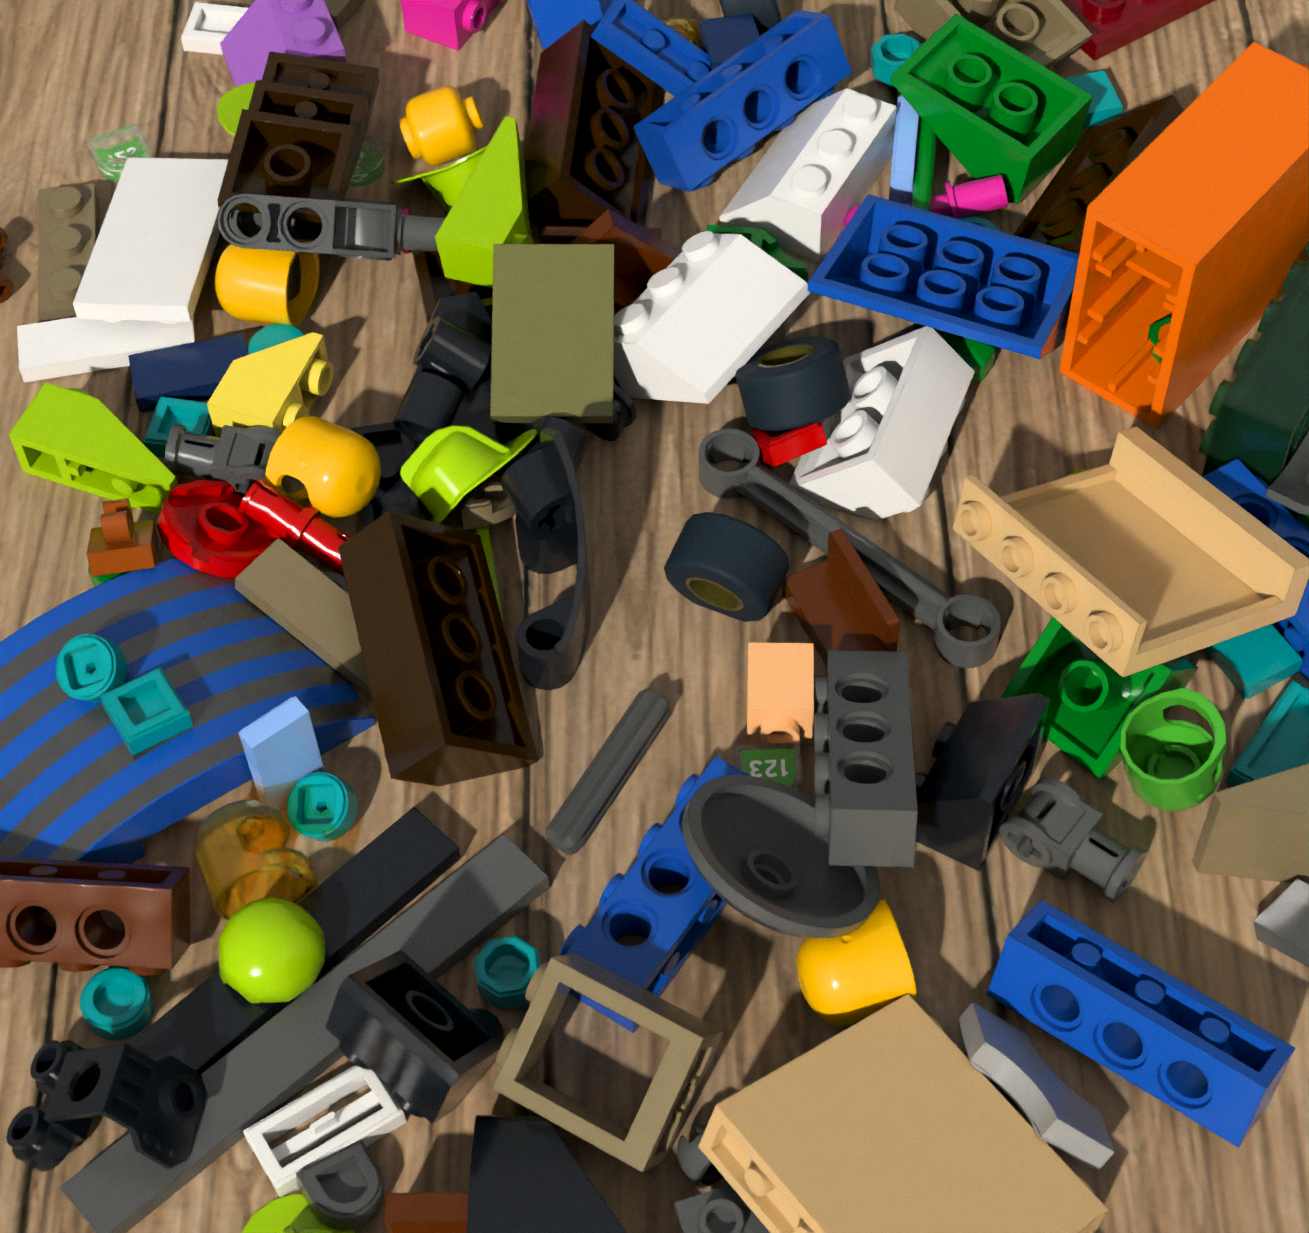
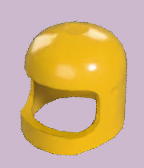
M296 239L303 243L312 242L311 240ZM232 244L228 245L219 258L215 273V290L219 304L228 315L238 320L272 325L286 324L293 327L298 326L305 319L317 293L320 275L318 253L252 249ZM299 254L301 269L300 291L293 300L287 302L290 268L295 256Z
M303 416L290 423L278 437L270 452L264 481L303 507L312 504L314 508L325 516L332 518L352 516L365 508L374 498L381 479V462L374 445L363 436L316 416ZM286 475L292 476L300 480L305 487L295 493H286L282 486V479Z
M885 899L878 901L876 908L865 924L856 931L834 938H805L798 949L796 967L802 993L812 1011L821 1020L830 1025L842 1027L854 1025L906 994H909L916 1002L917 992L910 961L896 922Z

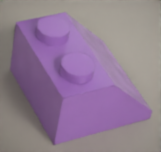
M255 0L220 43L222 54L235 87L256 82V80H262L270 51L347 63L345 49L324 0Z

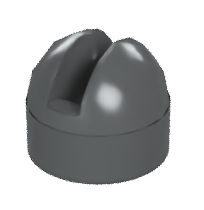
M697 1123L694 1125L699 1136L691 1143L682 1134L677 1147L678 1162L683 1172L698 1189L709 1187L723 1178L721 1173L698 1147L708 1123Z

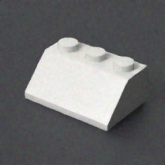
M846 88L804 107L795 114V120L782 129L719 216V224L722 226L764 228L779 241L780 248L820 262L843 229L844 220L849 210L855 205L860 204L893 155L897 106Z
M710 231L698 233L683 244L682 252L666 269L657 272L649 279L646 290L631 305L615 314L614 376L622 390L630 398L709 404L736 375V371L749 361L811 293L807 291L808 284L741 234H713Z
M928 326L844 359L843 365L851 392V399L843 409L831 417L817 422L822 424L828 444L801 456L789 482L791 486L817 504L875 521L901 512H911L921 506L929 494V484L938 461L947 449V439L957 414L965 405V395L975 372L933 328Z

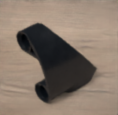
M477 292L440 298L414 354L413 364L418 367L392 422L394 428L409 439L421 444L426 437L437 429L451 425L470 426L504 446L521 434L535 429L537 434L532 441L494 473V475L503 477L506 470L514 462L541 449L540 430L549 427L562 433L576 474L589 445L590 437L575 424L550 416L541 417L532 423L491 422L492 319Z
M547 427L540 430L541 449L514 462L506 470L501 482L505 494L517 510L515 525L519 556L522 563L529 570L538 574L559 572L572 565H575L577 570L573 595L530 614L522 620L517 628L516 641L521 674L530 686L539 690L558 689L572 680L585 651L591 620V593L582 499L574 465L562 433ZM546 647L554 648L550 650H539Z
M540 1115L476 1116L470 1167L467 1233H627L549 1120Z

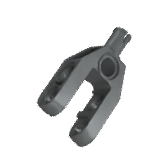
M239 194L232 196L224 202L219 210L217 220L219 230L224 239L232 245L242 248L334 254L345 258L392 261V258H396V255H401V250L438 252L435 235L445 218L403 215V209L399 208V205H395V202L347 198H342V201ZM239 204H252L260 211L263 223L257 235L249 237L241 230L238 220L241 211L233 210ZM300 208L313 209L322 220L321 234L316 240L309 243L296 240L303 238L300 237L296 229L297 219L290 218L293 212Z

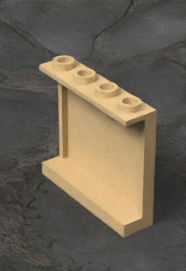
M1137 426L1118 432L1109 464L999 497L973 474L965 476L952 528L1122 677L1295 616L1309 579V559Z
M909 994L717 1103L698 1145L700 1150L770 1233H1095L1109 1211L1095 1196L1089 1184L1077 1176L1044 1140L1037 1137L1031 1123L1026 1121L993 1086L990 1078L970 1065L969 1059L944 1033L941 1025L929 1016Z

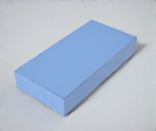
M901 95V97H898L889 200L906 204L910 203L912 198L919 114Z
M296 696L289 698L239 732L260 803L272 817L287 809L289 794L300 779L311 773L325 772L309 711Z

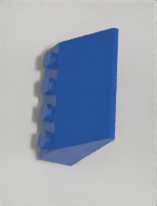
M867 194L810 278L807 291L1041 359L1060 347L1065 339L1079 253Z

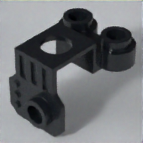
M52 1040L44 1044L36 1053L31 1063L30 1073L32 1078L36 1080L37 1089L46 1094L43 1106L37 1108L28 1106L22 1109L9 1125L7 1143L12 1147V1152L17 1159L41 1172L55 1168L66 1157L73 1142L86 1140L93 1116L104 1115L130 1131L137 1152L164 1168H173L187 1160L207 1095L201 1073L172 1055L154 1061L126 1042L84 1049L71 1040L61 1042Z

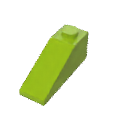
M504 117L435 235L445 278L493 288L494 244H533L529 227L525 163L516 118Z
M45 382L8 434L23 472L109 500L129 498L131 507L160 515L164 500H167L170 491L178 486L176 476L98 398L78 388L67 389Z

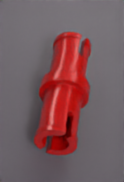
M257 479L256 483H253L244 496L238 512L249 516L284 538V543L294 551L300 548L331 569L344 575L338 547L351 537L320 518L321 513L311 504L304 508L266 484V481L263 479Z

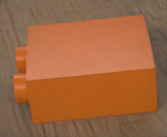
M1253 42L1087 206L1059 368L1060 373L1158 430L1309 267V64H1298ZM1165 317H1171L1170 323L1164 324L1159 328V342L1154 345L1150 341L1151 337L1147 341L1149 326ZM1152 350L1154 354L1162 358L1160 363L1152 355Z

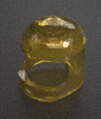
M239 800L226 804L206 817L195 835L194 855L197 867L215 912L222 919L229 920L231 915L253 900L274 897L296 903L318 884L317 875L306 855L301 851L285 848L290 838V827L280 812L270 804L257 800ZM290 871L300 873V875L294 878Z

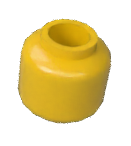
M445 85L411 98L406 104V116L399 118L400 128L412 157L415 160L423 158L427 164L434 167L473 153L477 148L476 131L485 127L474 97L471 96L463 99L460 92L451 85Z

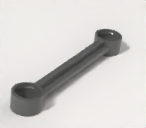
M727 428L714 431L703 439L699 447V479L707 492L725 499L745 496L825 554L828 552L829 533L841 528L884 596L935 631L934 647L938 655L945 662L960 668H974L987 663L994 656L998 644L1001 618L998 610L990 601L973 594H960L950 597L761 465L759 463V446L756 440L748 433L738 429ZM723 461H736L742 464L746 461L748 465L737 471H721L711 466L710 463L712 462L717 465ZM969 626L978 630L982 626L989 635L978 641H962L950 635L945 628L951 631L956 627Z

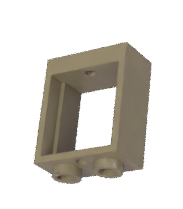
M577 953L551 957L549 962H543L537 968L528 984L525 999L531 1003L520 1027H514L500 1046L501 1049L497 1053L496 1064L501 1067V1070L492 1089L640 1172L665 1162L724 1031ZM571 988L670 1041L630 1130L532 1077V1073Z

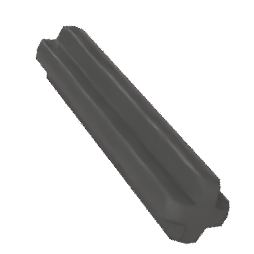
M644 689L638 692L547 826V842L553 848L559 849L567 855H573L580 850L669 717V701L663 695L656 694L651 689Z

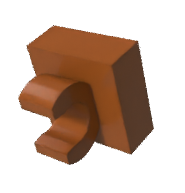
M129 498L103 501L105 514L100 516L102 527L91 528L86 553L91 577L155 568L159 540L154 519L134 522Z

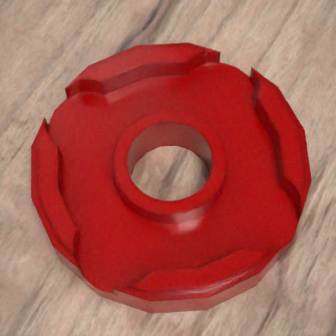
M196 480L179 484L170 491L168 499L164 500L156 526L161 542L177 559L195 570L222 578H236L277 538L282 540L281 536L249 516L238 512L244 497L234 494L235 489L233 486H230L231 484L211 480ZM213 525L222 526L228 529L229 531L219 529Z

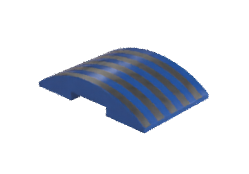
M177 558L158 562L155 568L131 571L65 601L0 642V857L131 864L146 855L141 844L143 840L253 779L239 732L289 698L296 696L309 711L320 755L374 726V717L339 672L235 589V578H222L195 570ZM83 634H94L114 641L124 652L127 661V674L123 684L161 667L188 709L193 727L132 756L105 712L102 702L92 703L70 697L62 690L56 677V662L60 651L68 641ZM33 906L36 917L48 911L45 908Z

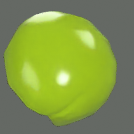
M274 897L253 900L230 916L218 939L219 975L224 984H229L252 1004L260 1002H289L310 989L322 970L326 954L324 932L318 922L296 903Z

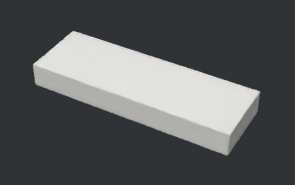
M194 314L191 322H178L175 324L137 320L109 323L99 319H77V317L17 326L19 370L24 383L130 366L128 355L197 342Z

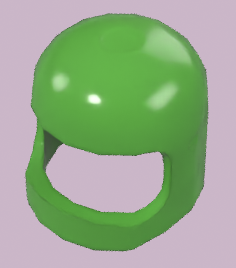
M1187 688L1163 692L1140 703L1128 715L1121 730V753L1124 770L1134 793L1146 804L1164 811L1187 810L1200 805L1214 793L1222 775V757L1227 750L1225 723L1216 706L1204 695ZM1174 705H1182L1196 710L1209 722L1214 732V737L1196 724L1184 720L1164 718V710Z

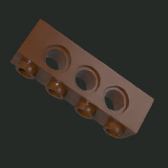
M0 857V967L2 968L21 967L36 961L58 963L60 969L71 972L89 971L100 965L123 966L136 975L150 976L173 969L190 946V867ZM33 906H39L48 910L56 921V927H50L41 923L34 913ZM100 910H109L117 914L124 923L125 931L110 928L103 921Z

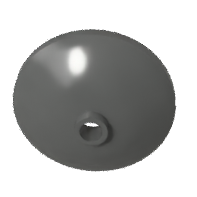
M729 775L712 779L700 786L685 808L682 822L683 836L698 872L722 900L750 920L790 936L810 939L834 938L850 934L865 924L876 908L880 895V881L876 867L829 865L828 837L815 836V800L804 793L765 778L748 775Z

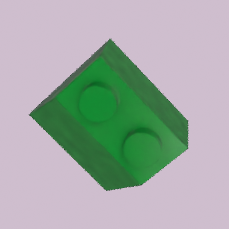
M1052 617L1000 698L1035 693L1050 698L1043 736L1101 779L1105 778L1123 760L1121 753V730L1128 715L1140 703L1163 692L1185 688L1198 667L1182 656L1122 677ZM1172 706L1164 710V718L1166 717Z

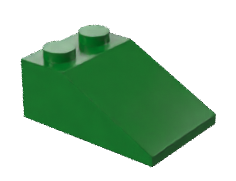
M958 14L952 16L892 73L890 81L972 177L978 180L1001 174L1007 199L1017 205L1079 142L1093 98L1091 94Z

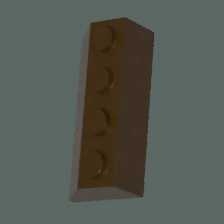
M585 20L577 24L540 54L524 151L529 221L542 229L549 227V225L590 226L609 209L641 228H645L652 167L633 126L659 109L662 87L590 36L595 28Z
M1174 95L1090 125L1013 235L1079 253L1087 206L1184 111Z
M387 511L340 545L338 550L345 576V584L349 593L358 640L362 650L371 689V697L376 711L391 779L443 786L529 767L538 762L481 536L393 511Z

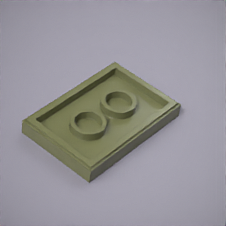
M494 244L491 422L532 423L541 417L550 416L566 420L570 423H613L614 244Z

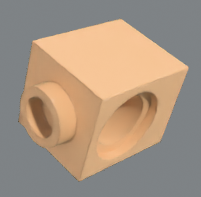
M748 642L747 744H765L772 748H788L796 744H812L814 643Z

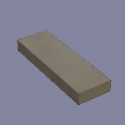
M277 538L235 578V589L372 699L349 594L281 539Z

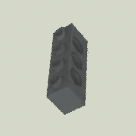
M828 650L827 676H814L815 836L828 837L829 865L914 867L918 809L907 652Z

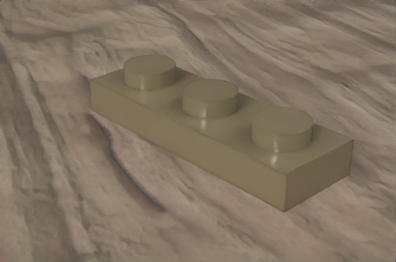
M95 183L39 189L38 314L41 322L77 317L73 301L100 232L99 196Z

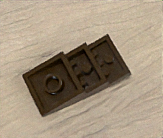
M270 51L262 80H256L248 110L242 109L217 200L218 207L221 208L227 199L239 194L342 201V198H345L368 128L379 86V68ZM248 203L239 204L233 209L261 214L258 208ZM300 208L290 216L292 219L322 223L319 214L310 208Z

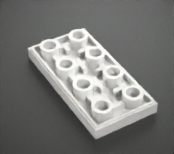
M127 158L73 301L77 319H99L109 323L123 320L158 321L163 324L192 321L220 235L217 220L220 207H218L217 200L229 159Z

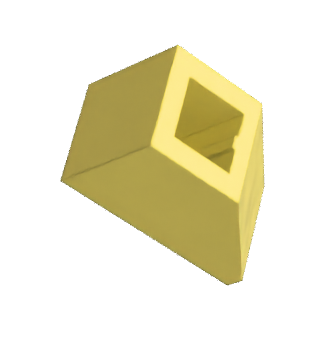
M312 332L233 360L207 402L215 436L221 437L224 425L245 429L253 426H267L283 432L290 423L300 417L309 416V412L318 396H324L327 393L333 378V364L328 360L324 336ZM261 444L260 447L262 452H264L265 444Z

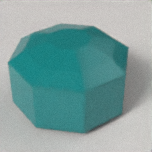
M903 33L882 36L871 47L870 64L873 77L890 86H894L890 82L892 73L915 52L921 43Z
M516 935L489 940L474 959L479 996L500 1010L528 1005L529 1001L525 999L526 990L533 974L540 966L538 949Z

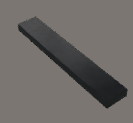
M415 807L410 809L298 903L318 922L325 936V964L315 983L461 859L459 847ZM218 969L129 1043V1045L154 1061L172 1055L202 1074L299 996L289 1002H260L252 1004L229 984L222 982Z

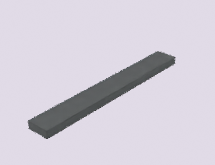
M503 833L316 982L310 989L306 990L201 1074L207 1095L185 1162L170 1169L164 1168L135 1150L129 1131L60 1186L65 1197L95 1233H127L245 1137L243 1130L274 1113L344 1056L339 1047L340 1041L325 1026L338 989L348 975L402 950L430 976L437 980L549 889L548 875Z

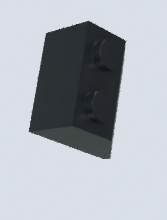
M1035 693L969 702L957 725L950 721L946 722L935 742L932 757L936 761L928 775L921 771H918L915 775L918 809L916 842L980 871L1000 835L999 828L1012 814L1036 770L1050 698Z
M402 950L348 975L338 989L325 1026L340 1041L339 1047L351 1062L363 1069L373 1070L393 1088V1097L403 1109L414 1116L425 1117L432 1124L459 1106L494 1062L503 1042L501 1037Z

